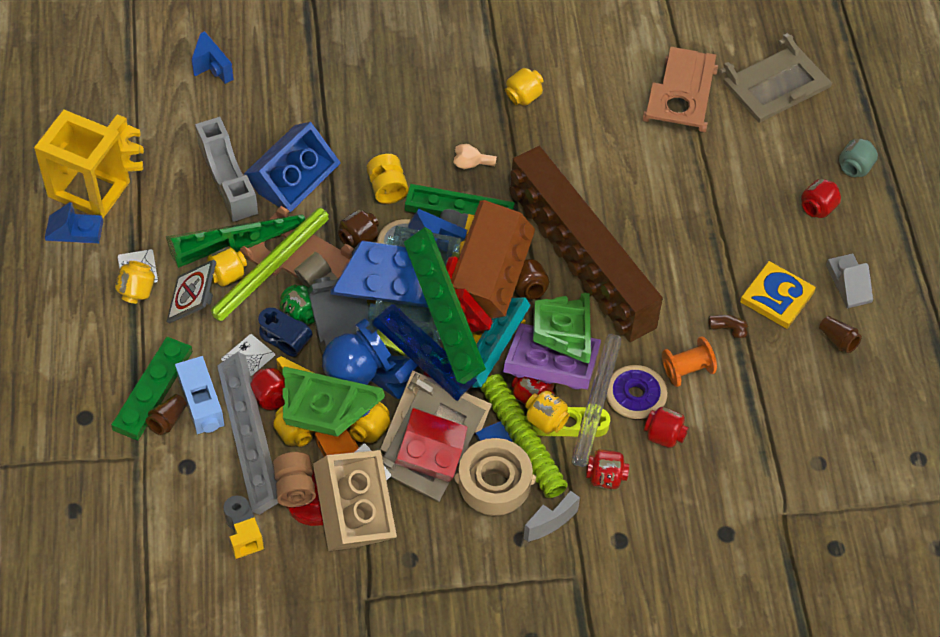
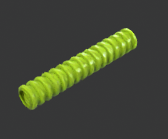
M494 374L487 377L486 382L480 389L484 392L488 402L492 404L493 411L497 413V417L501 420L509 437L527 453L532 464V474L536 476L539 488L544 491L543 493L546 498L559 496L566 490L568 483L563 479L558 466L554 465L555 462L550 458V453L546 451L545 445L541 444L540 437L537 436L533 425L528 422L524 411L520 408V404L516 402V398L512 395V391L508 388V384L504 381L503 376Z

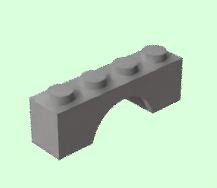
M221 117L195 124L198 145L232 221L235 222L258 214L255 191L248 176L242 174L237 164L229 135Z

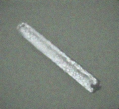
M611 333L606 337L572 456V463L575 466L585 467L588 463L621 345V337L619 335Z

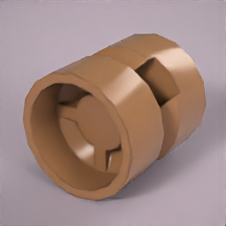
M289 452L278 456L273 461L274 477L277 481L276 494L278 503L286 507H299L312 502L315 499L316 493L315 485L312 481L313 470L310 456L301 452Z

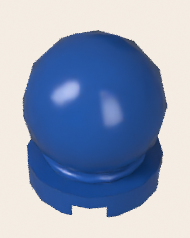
M365 318L355 324L356 334L345 333L335 337L326 346L322 355V368L325 376L366 385L375 377L377 368L382 367L387 372L395 367L396 364L391 359L387 361V358L391 356L390 352L376 331L372 333L370 329L367 330L366 327L370 323Z

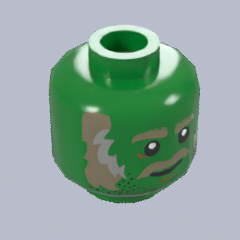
M291 285L281 294V311L306 325L314 323L311 301L307 291L309 287L305 285Z

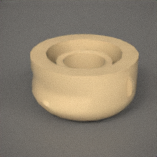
M491 438L479 441L466 450L460 460L459 472L455 474L454 479L459 484V490L463 499L471 508L485 515L499 516L515 511L524 503L529 495L531 485L536 481V476L532 474V464L527 453L520 446L506 439ZM498 474L507 478L508 481L501 486H491L485 483L482 478L486 475Z

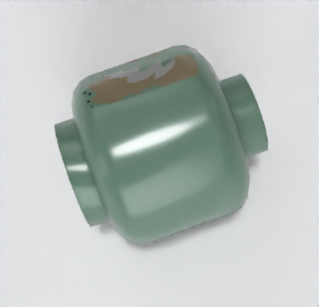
M864 139L851 140L839 155L842 171L851 177L866 176L878 159V153L874 145Z

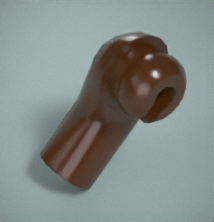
M713 315L708 317L709 329L733 328L732 335L734 338H744L748 335L746 329L748 324L733 315Z

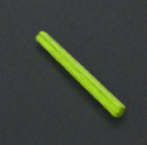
M317 208L211 309L212 316L218 321H223L328 221V213L322 208Z

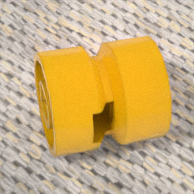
M381 154L368 162L367 172L378 202L392 204L406 197L409 188L403 175L400 160L396 155Z

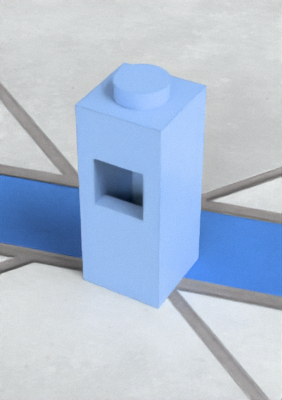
M203 356L175 364L178 380L196 433H209L225 426L222 409Z

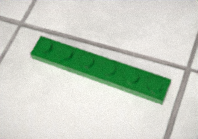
M424 227L404 241V245L456 380L459 383L465 384L486 370L433 233L430 229Z

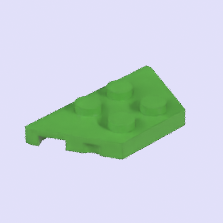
M582 293L579 300L568 301L567 296L536 300L533 310V341L584 363H589L591 357L590 293Z
M289 367L283 368V376L285 378V388H283V399L285 401L283 419L286 425L338 437L385 397L383 388Z

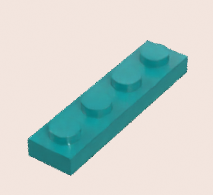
M526 297L512 298L506 316L492 318L493 322L490 330H485L476 344L486 370L465 384L457 382L455 378L460 388L482 387L486 382L488 375L500 359L502 352L512 339L514 332L531 306Z

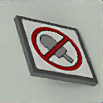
M211 260L177 277L166 320L167 323L170 324L205 308L206 303L211 305L213 294L209 291L216 266L215 260Z

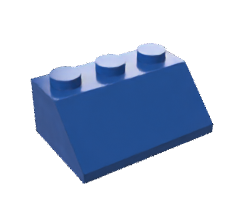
M311 122L294 125L244 175L248 176L250 183L259 195L276 206H283L292 212L341 162Z

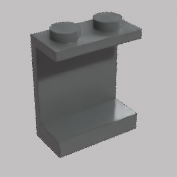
M330 277L314 280V284H311L307 290L322 355L326 346L335 337L345 333L356 334L355 324L364 318L370 323L366 327L367 330L370 329L372 333L378 330V328H373L367 299L330 294L332 287L338 281V279L330 280Z

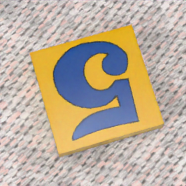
M768 261L743 294L740 303L788 329L812 297L816 287Z

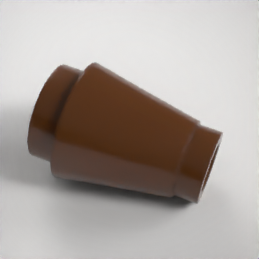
M831 316L825 317L820 323L819 329L823 331L841 352L851 353L861 342L862 336L858 333L857 328Z
M174 394L150 410L146 418V424L150 430L158 435L170 432L187 406L185 399L178 394Z

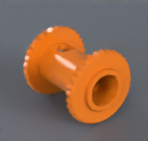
M703 336L697 339V347L676 355H672L668 349L662 352L664 370L671 383L676 387L681 386V376L706 368L710 374H714L717 371L714 351L708 340Z

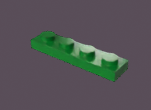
M410 184L405 202V211L416 213L418 209H421L436 217H440L443 210L452 209L461 214L475 215L479 202L482 200L514 210L515 202Z
M170 337L165 338L111 424L113 431L137 441L140 439L147 427L146 418L148 417V412L162 403L178 377L175 364L189 359L193 352L192 346Z

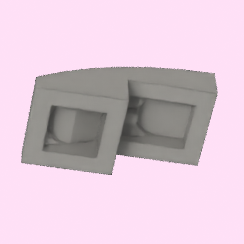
M570 491L553 511L542 505L526 523L524 539L530 542L560 528L578 512L580 497Z

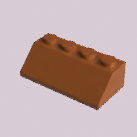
M486 200L480 201L451 278L454 289L465 288L491 319L506 316L536 230L521 212Z

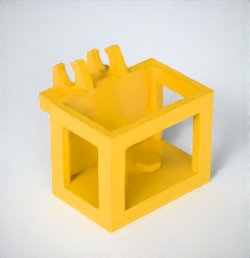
M63 109L34 147L47 196L63 204L72 202L73 208L90 215H102L104 219L130 183L128 171L143 170V161L133 162L130 160V157L133 154H143L144 148L128 140V138L133 136L140 137V130L128 125L127 119L118 114L106 127ZM78 172L83 173L89 201L65 192V189ZM96 178L113 184L102 200Z

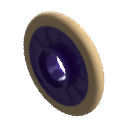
M624 366L616 370L606 383L605 393L608 403L617 413L627 418H648L652 410L656 411L659 407H664L667 400V387L664 380L657 372L645 366ZM639 387L644 391V394L640 397H635L629 393V389Z

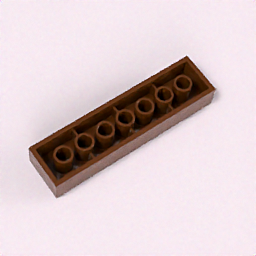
M540 145L513 158L512 171L510 172L511 187L509 188L512 198L515 201H519L524 208L526 216L530 220H534L538 225L541 235L549 239L556 254L559 257H563L567 262L570 272L574 276H578L583 283L585 291L590 293V296L593 295L597 300L600 310L604 315H608L611 318L617 332L620 335H624L629 342H632L657 329L663 297Z

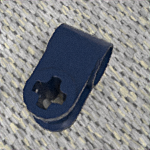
M266 308L259 314V335L261 339L277 347L288 356L297 357L313 336L312 330L305 323L295 320L276 308Z

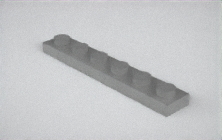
M237 352L217 365L250 506L253 513L260 515L278 504L276 494L277 481L274 477L273 464L257 400L250 385L252 380L246 356Z

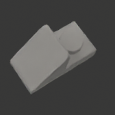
M854 254L828 259L826 266L847 309L873 302L870 272L867 263L858 264Z

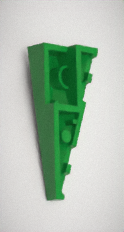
M303 214L165 237L170 254L179 268L228 246L236 252L240 251L243 246L250 248L297 228L305 220Z

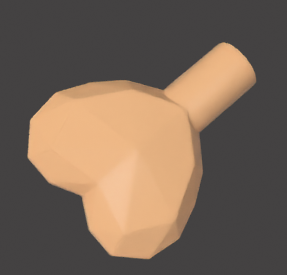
M470 144L456 146L455 153L457 155L454 157L453 163L457 167L470 169L479 164L495 167L497 156L481 154L477 148Z

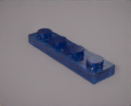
M393 303L373 321L372 324L456 401L476 383L477 379L475 377L465 384L457 382L446 351Z

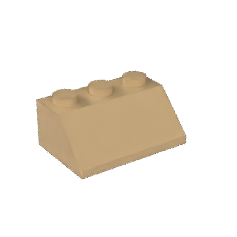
M381 450L327 455L313 463L328 551L357 548L397 538Z

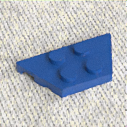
M367 241L358 243L350 261L346 263L340 278L332 287L330 293L332 295L429 308L406 247Z

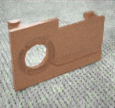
M670 47L669 56H666L665 59L666 71L663 84L652 83L647 111H644L643 121L648 122L649 118L699 127L698 130L700 132H706L708 122H704L711 81L712 76L717 74L718 65H715L716 55ZM672 98H682L688 102L689 109L682 113H676L668 108L667 102Z
M280 206L270 219L288 217L287 214L290 211ZM295 229L283 233L281 236L287 238ZM313 234L272 275L276 276L283 269L298 278L294 269L314 252H317L326 260L331 271L339 279L346 263L351 259L354 248L345 243L340 250ZM265 241L250 248L243 246L240 249L244 257L256 265L272 252L265 247Z

